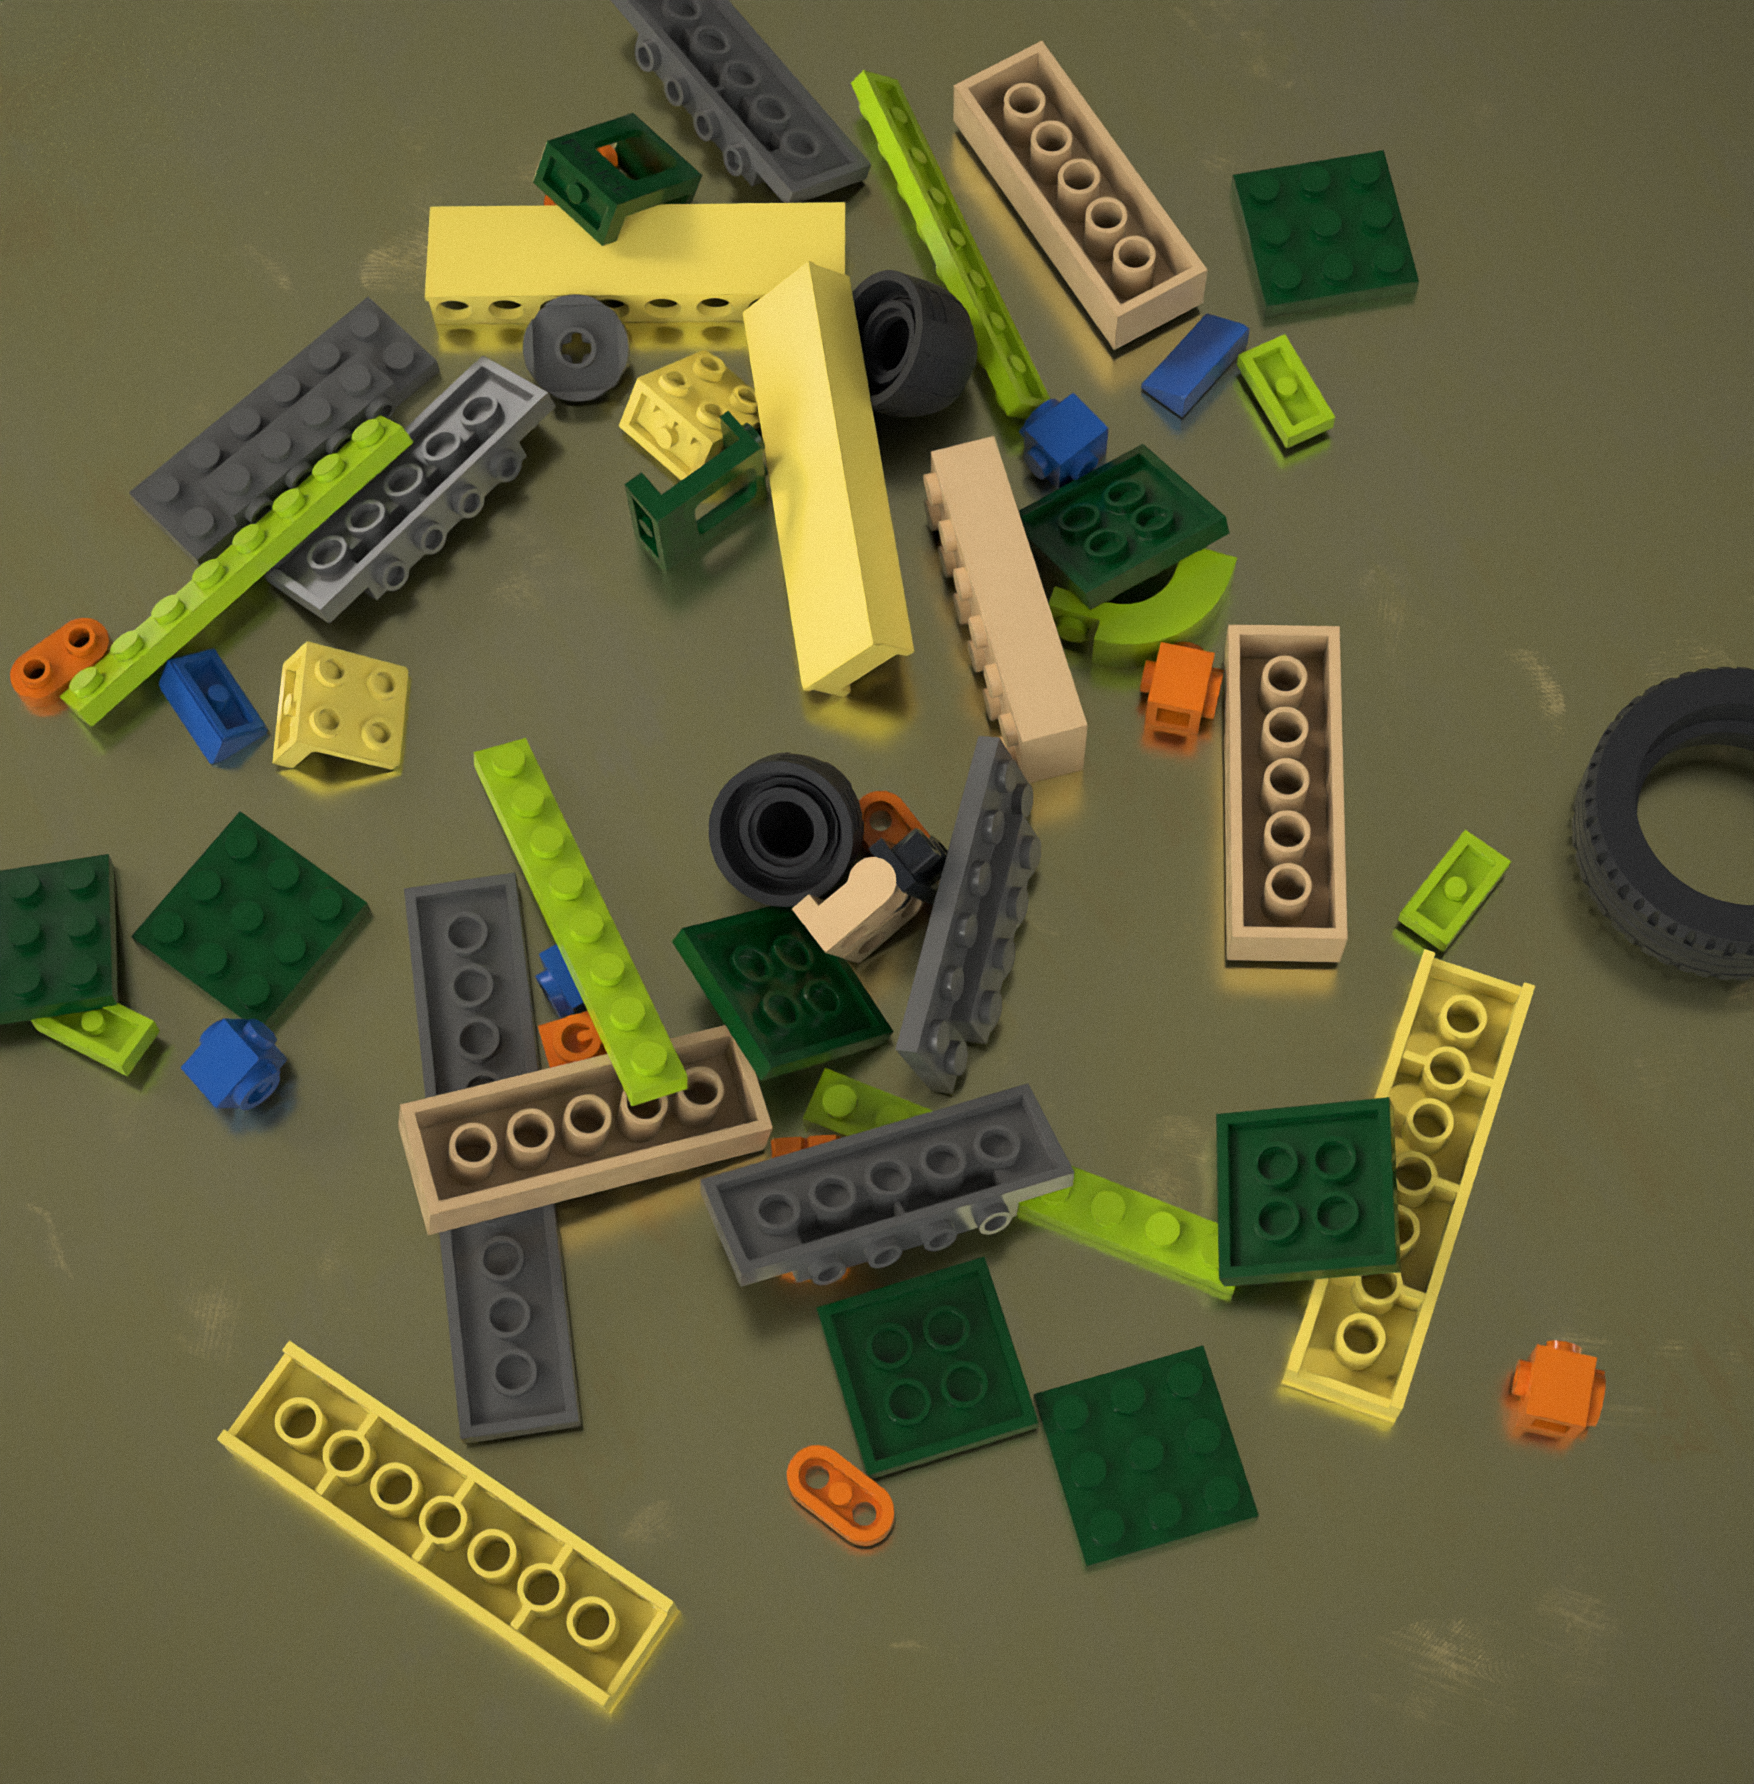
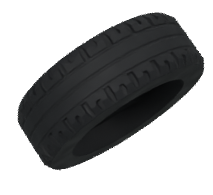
M1731 667L1698 669L1696 672L1682 673L1678 678H1668L1661 681L1660 684L1648 688L1643 696H1637L1630 701L1606 728L1577 790L1573 807L1575 814L1572 818L1573 847L1577 850L1575 859L1580 869L1583 883L1590 888L1588 891L1589 895L1597 903L1598 909L1603 916L1609 918L1612 922L1611 925L1618 932L1624 934V938L1631 944L1638 945L1641 951L1650 957L1654 956L1658 958V961L1666 965H1674L1678 970L1687 973L1693 972L1697 976L1702 977L1711 975L1721 980H1748L1750 977H1754V905L1721 901L1702 894L1680 881L1659 861L1643 835L1637 816V806L1642 785L1652 768L1666 755L1687 747L1713 744L1730 745L1754 752V670L1746 667H1737L1736 669Z

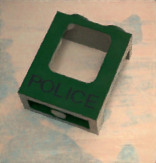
M630 113L548 140L533 183L601 246L617 241L626 216L662 203L692 204L702 174L638 116ZM616 143L614 150L616 151L618 162L638 180L627 178L596 149Z
M729 411L720 416L724 450L669 490L661 494L642 472L624 484L634 535L666 571L768 499L765 480L768 471L763 463L762 451L765 450L764 442L753 426L749 423L741 425ZM736 478L743 488L696 521L695 509L697 506Z

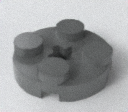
M576 294L565 295L547 303L537 313L535 318L531 320L524 334L523 355L528 371L547 392L562 400L586 402L600 398L618 386L629 363L630 340L626 327L614 310L593 297ZM576 333L582 334L583 342L591 343V353L583 355L582 363L573 364L572 356L563 354L562 351L563 344L571 343L572 334Z

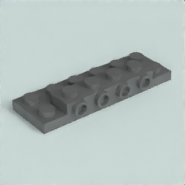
M610 0L639 33L634 48L639 67L645 72L654 71L664 83V91L668 101L676 107L683 105L693 117L697 135L703 141L713 140L723 152L724 164L730 174L733 176L742 175L752 187L766 182L783 203H801L867 178L872 164L729 0Z
M367 297L138 484L129 494L133 502L199 567L204 562L215 559L231 546L234 536L241 529L250 524H256L273 509L274 501L282 493L298 487L312 474V470L318 461L327 455L335 454L352 439V434L359 425L367 420L375 419L379 414L390 419L396 407L440 372L437 360L372 299Z
M482 355L405 428L413 443L265 573L263 577L268 583L329 624L362 592L378 600L387 590L396 591L400 589L408 579L409 569L425 554L431 555L440 551L446 542L447 533L463 517L472 518L476 516L484 505V497L500 482H510L516 478L521 470L522 461L527 457L519 442L556 407L549 393Z
M978 736L895 1049L926 1086L934 1092L953 1093L957 1075H962L967 1064L968 1050L965 1042L987 1044L990 1032L1000 1019L1002 1012L1000 990L1003 980L1008 976L1015 961L1014 935L1028 910L1029 898L1026 889L1028 880L1034 874L1041 858L1040 838L1025 818L1029 816L1033 806L1032 786L1028 783L1017 766L1016 761L1012 758L999 737Z
M1027 1083L700 1179V1193L741 1287L788 1272L793 1273L797 1283L812 1279L817 1285H827L840 1279L845 1274L846 1268L868 1262L873 1268H883L897 1261L904 1250L924 1245L928 1251L942 1250L955 1241L957 1234L976 1228L986 1235L997 1233L1010 1224L1012 1217L1017 1216L1019 1202L1073 1186L1075 1172L1030 1085Z

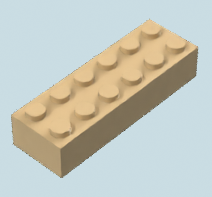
M1043 41L954 85L955 124L1114 350L1203 303L1207 268Z
M991 436L931 451V473L923 476L928 497L927 500H924L925 513L931 531L939 530L943 546H939L938 551L944 575L946 578L954 576L957 593H953V601L958 620L961 625L969 624L972 640L968 641V649L973 668L976 673L984 672L987 688L983 689V698L988 716L991 721L999 719L1002 737L999 738L1016 761L1017 766L1028 783L1083 770L1088 725L995 437Z
M1228 625L1223 651L1227 960L1340 962L1348 940L1340 626Z
M723 1025L670 1038L686 1071L687 1089L635 1106H631L608 1054L400 1104L398 1128L427 1234L432 1235L764 1150L773 1127L756 1073L727 1027Z

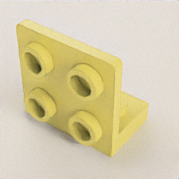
M702 350L638 377L619 427L676 477L683 480L720 453L723 446L720 416L725 412L729 411L741 425L749 423L755 430L760 428L761 425L755 389L748 386L727 368L721 359L706 350Z
M309 641L305 642L283 663L272 764L294 768L306 756L316 751L390 770L396 768L400 764L408 669L404 666Z

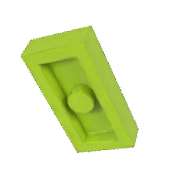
M1285 334L1238 354L1237 367L1286 449L1334 427L1336 417Z
M1465 829L1402 909L1398 921L1442 952H1445L1508 871L1512 861Z
M119 1003L103 1007V1009L31 1020L37 1031L127 1077L160 1032L153 1020Z

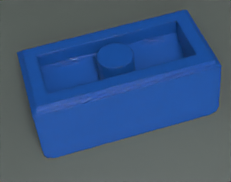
M1206 313L1141 384V388L1183 417L1238 357V354L1247 347L1250 329L1242 323Z
M214 648L167 661L159 681V687L211 765L225 760L267 734V726Z

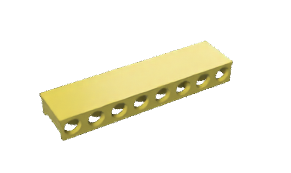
M845 202L659 204L626 216L617 241L601 246L558 205L430 207L425 300L429 301L435 324L530 323L537 313L545 307V302L573 294L593 297L598 301L613 299L625 303L621 307L611 308L619 316L621 322L744 321L743 312L754 304V300L763 297L807 261H812L817 266L845 274ZM718 298L729 303L721 307H710L704 305L701 301ZM669 299L677 302V304L663 308L656 307L650 304L649 301ZM508 300L517 302L521 306L514 309H503L495 306L493 302ZM446 301H459L469 306L464 309L455 310L444 307L442 303Z
M807 261L743 312L762 437L765 445V456L802 688L808 692L815 690L845 697L851 693V683L896 654L909 656L914 652L850 277L817 266L812 261Z
M1426 949L1418 964L1375 1098L1389 1097L1394 1106L1401 1272L1315 1279L1281 1385L1392 1424L1395 1423L1406 1400L1535 985L1524 982L1521 987L1434 958L1435 952Z
M288 1341L282 1349L285 1353L228 1432L224 1429L217 1440L237 1457L612 1715L680 1615L681 1611L677 1609L674 1601L309 1353Z

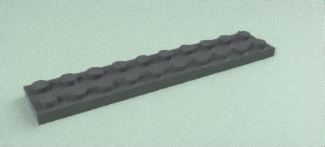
M515 872L404 888L425 1098L539 1071L519 886ZM553 1203L440 1232L460 1439L463 1444L581 1426L556 1204Z

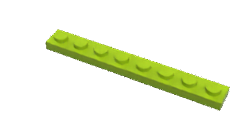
M863 70L851 82L852 88L860 102L859 110L869 122L879 143L878 150L881 156L888 162L898 183V193L911 210L917 223V233L927 244L936 263V273L939 279L946 285L948 291L961 302L970 316L978 347L977 360L987 371L995 388L997 403L1006 412L1007 416L1028 419L1036 408L1050 399L1045 386L898 79Z
M380 414L375 419L367 420L359 425L353 432L352 439L335 454L327 455L318 461L312 470V474L298 487L282 493L274 501L273 509L256 524H250L241 529L234 536L232 545L216 559H211L201 564L193 573L192 580L175 595H169L160 600L152 609L151 616L134 631H128L118 637L112 644L110 652L93 667L85 668L77 673L71 680L69 688L59 697L72 712L90 727H93L413 443V440L405 429Z
M523 738L474 752V767L631 1106L686 1090V1071L527 739Z
M825 1068L802 1119L803 1125L827 1135H838L843 1138L932 1112L933 1110ZM1072 1166L1075 1172L1073 1186L1018 1203V1211L1230 1296L1234 1293L1236 1286L1224 1287L1219 1280L1218 1223L1075 1166Z

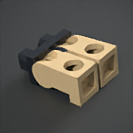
M918 828L912 830L897 844L880 838L869 848L874 857L864 858L857 862L850 871L848 882L829 898L823 900L809 894L794 906L792 910L825 953L840 958L843 957V959L860 964L915 916L922 908L924 902L931 905L935 902L938 890L936 882L941 879L948 852L938 838L934 836L928 838Z

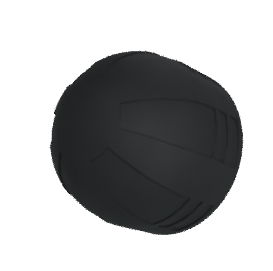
M879 271L861 282L852 294L872 410L892 417H918L939 412L949 406L964 391L977 360V341L967 310L953 294L941 286L899 271Z
M790 752L777 753L761 758L732 777L719 792L709 819V842L712 855L727 881L745 896L757 902L778 907L796 906L809 894L819 898L828 892L849 871L860 852L863 842L864 821L862 819V811L850 781L841 771L828 762H823L807 755L791 754Z

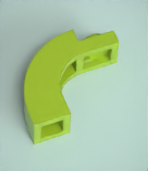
M1206 548L1195 552L1178 562L1172 579L1161 592L1145 601L1132 604L1105 602L1090 610L1071 591L1055 586L1048 604L1058 635L1071 642H1083L1085 640L1093 642L1092 663L1111 667L1145 666L1146 659L1157 661L1161 642L1169 644L1190 642L1196 644L1213 627L1227 601L1234 579L1237 557Z

